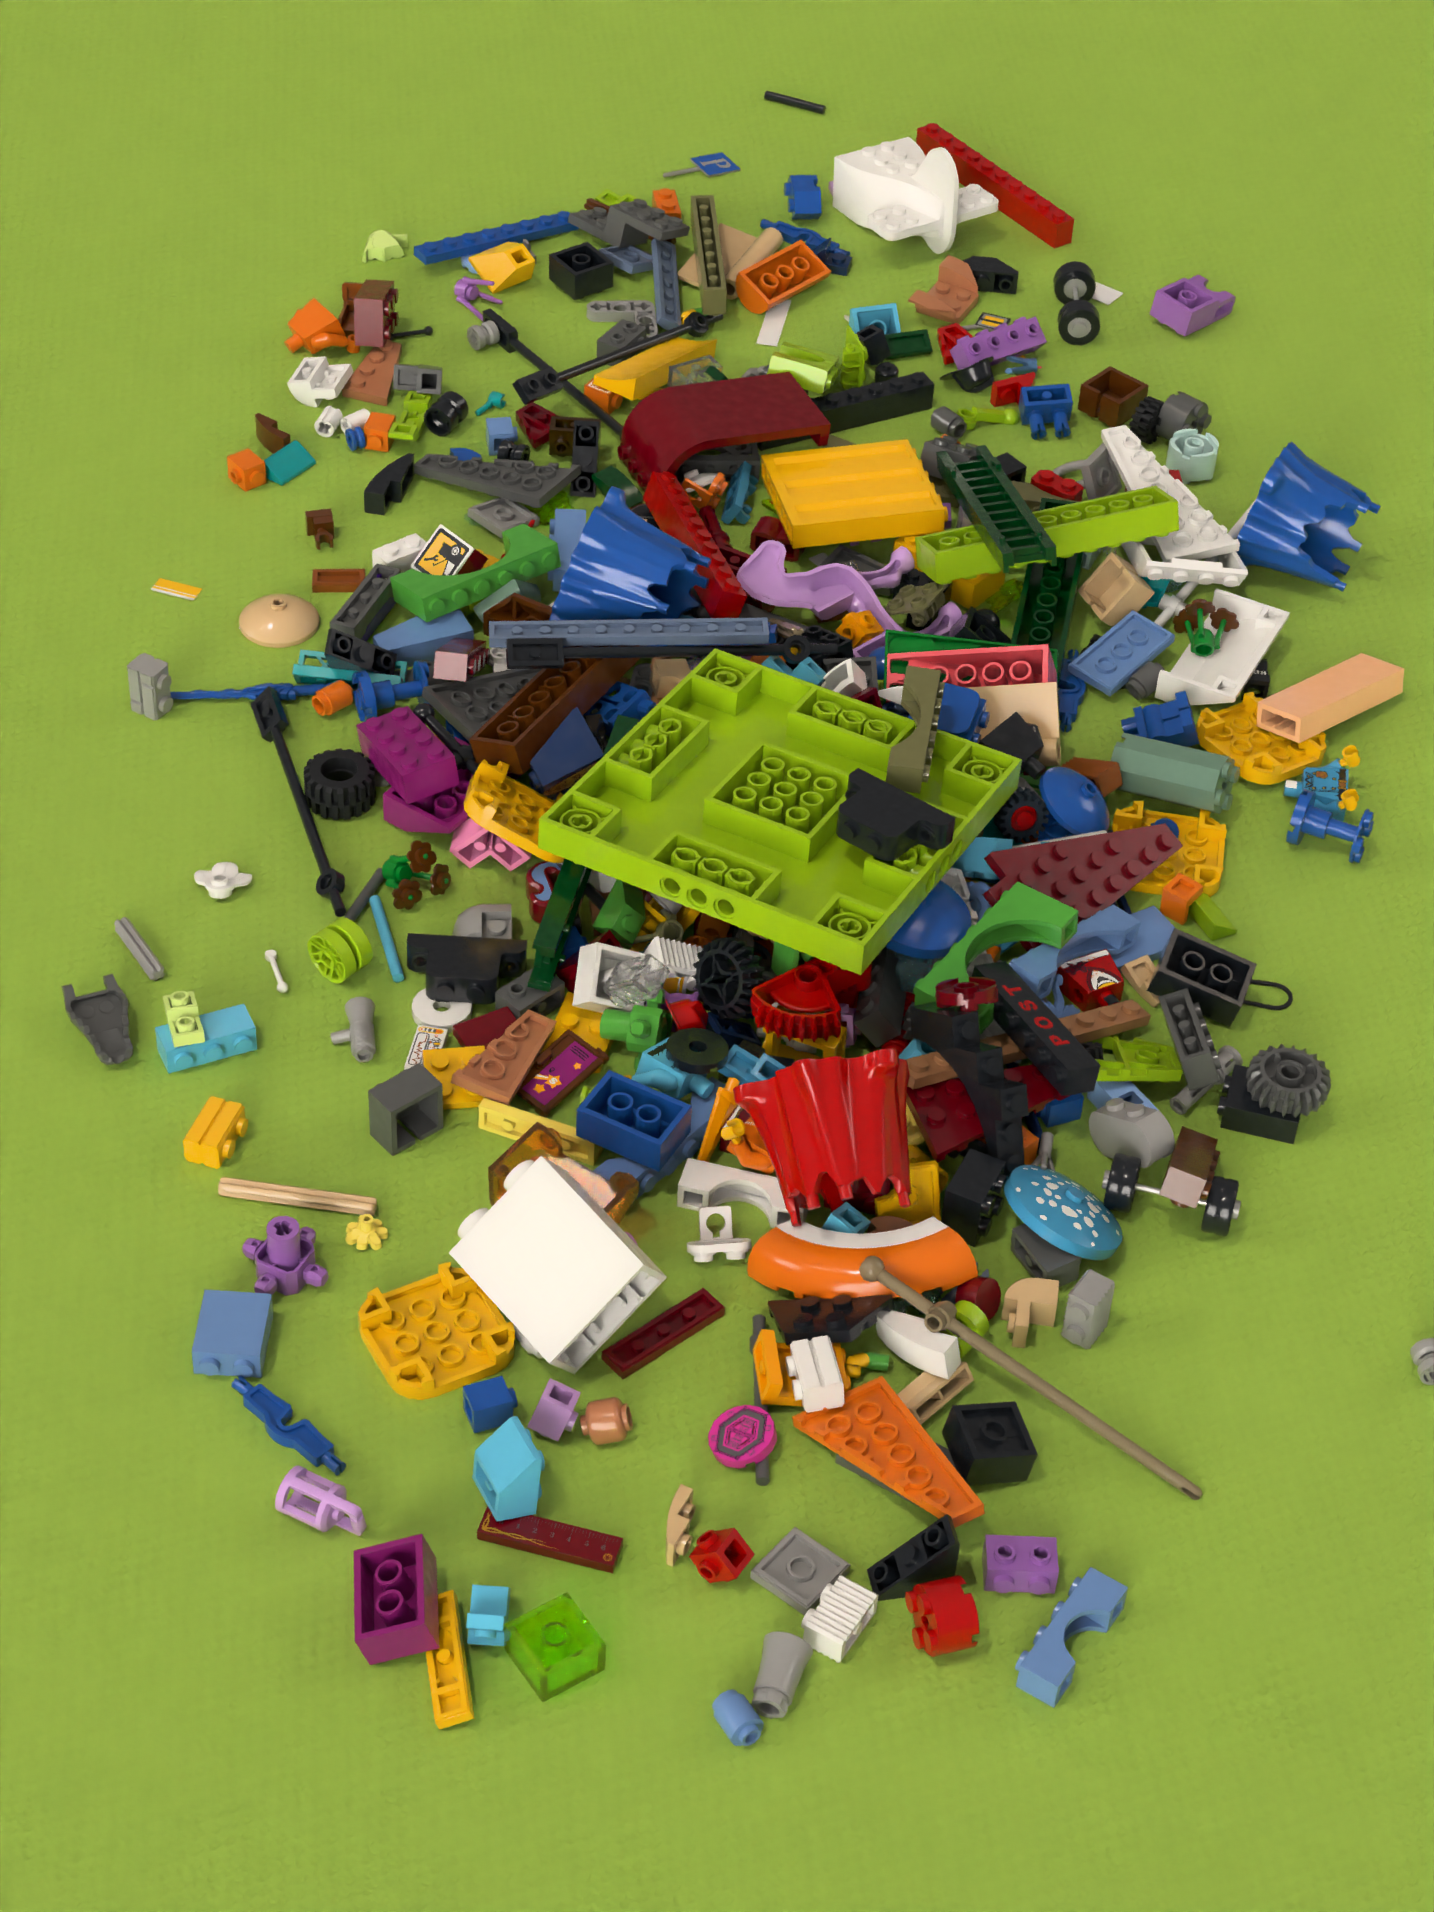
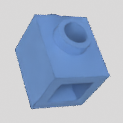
M511 417L486 418V442L489 456L498 454L499 446L503 440L518 441L517 427H512Z

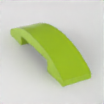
M408 391L404 399V410L398 422H393L388 432V437L417 441L425 428L424 414L431 407L433 394Z

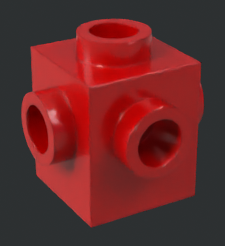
M735 1528L717 1531L709 1530L703 1533L698 1538L697 1546L689 1555V1558L696 1565L699 1574L709 1583L719 1581L729 1582L737 1579L755 1554Z

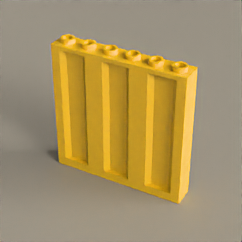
M908 439L761 455V478L793 549L937 533L944 531V522L948 521L947 507L942 505L940 494L936 493L934 483L930 482L928 472L923 469L922 460L917 458L916 449L911 447Z

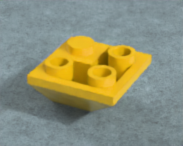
M505 242L473 255L468 259L482 280L494 281V286H487L492 294L531 279L536 262L524 244Z

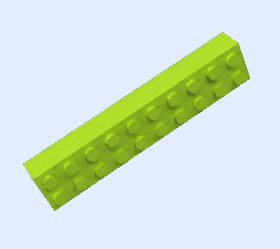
M1157 486L1032 512L1055 544L1057 557L1069 558L1074 556V553L1096 552L1098 548L1106 546L1119 547L1122 543L1129 541L1142 542L1147 537L1168 536L1170 532L1179 531L1178 501ZM973 525L915 537L917 567L937 584H950L952 580L960 578L973 579L979 574H996L1001 572V568ZM1043 559L1016 563L1014 566H1009V568L1018 569L1025 567L1029 563H1046L1048 561Z

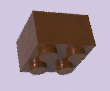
M1109 366L1081 384L1078 410L1090 417H1099L1100 421L1110 427L1121 426L1131 419L1132 414L1136 412L1135 408L1139 407V402L1147 397L1149 385Z

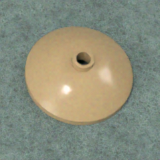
M270 594L257 598L249 603L239 616L240 630L248 640L261 646L273 648L295 646L307 641L317 632L320 623L319 613L311 603L301 597L290 594Z

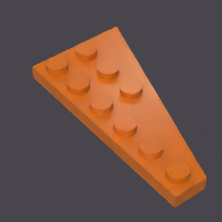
M883 1376L845 1392V1404L843 1407L832 1409L824 1407L821 1411L810 1413L803 1411L792 1416L794 1427L938 1519L946 1514L951 1516L954 1528L985 1514L982 1501Z

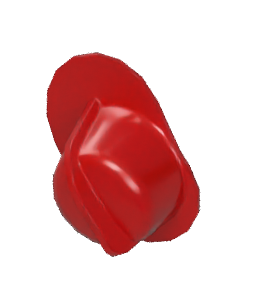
M665 999L666 1005L673 1017L676 1032L687 1028L706 1029L708 1014L700 1001L683 999L669 1003Z

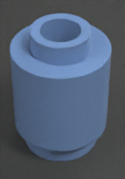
M731 1689L721 1693L712 1704L714 1718L733 1745L749 1746L760 1738L764 1723L743 1694Z

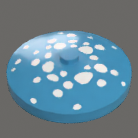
M1036 1165L1018 1166L1006 1180L1004 1192L1013 1211L1031 1230L1052 1245L1075 1256L1090 1260L1108 1259L1120 1246L1123 1238L1122 1230L1112 1212L1094 1194L1076 1181L1048 1168L1042 1170L1041 1166Z

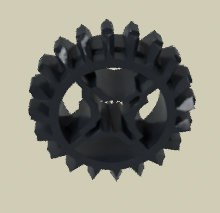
M734 937L717 938L712 940L711 943L703 945L704 951L697 953L699 961L693 964L696 968V973L691 976L696 979V986L692 989L699 992L697 1000L704 1002V1009L719 1015L720 1019H740L746 1016V1014H750L752 1012L750 1002L752 989L767 981L762 978V971L765 967L759 965L762 956L754 955L755 947L747 945V941Z

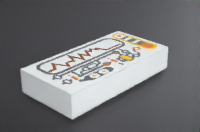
M418 1025L404 1070L418 1063L423 1065L422 1050L445 1048L448 1039V1029Z

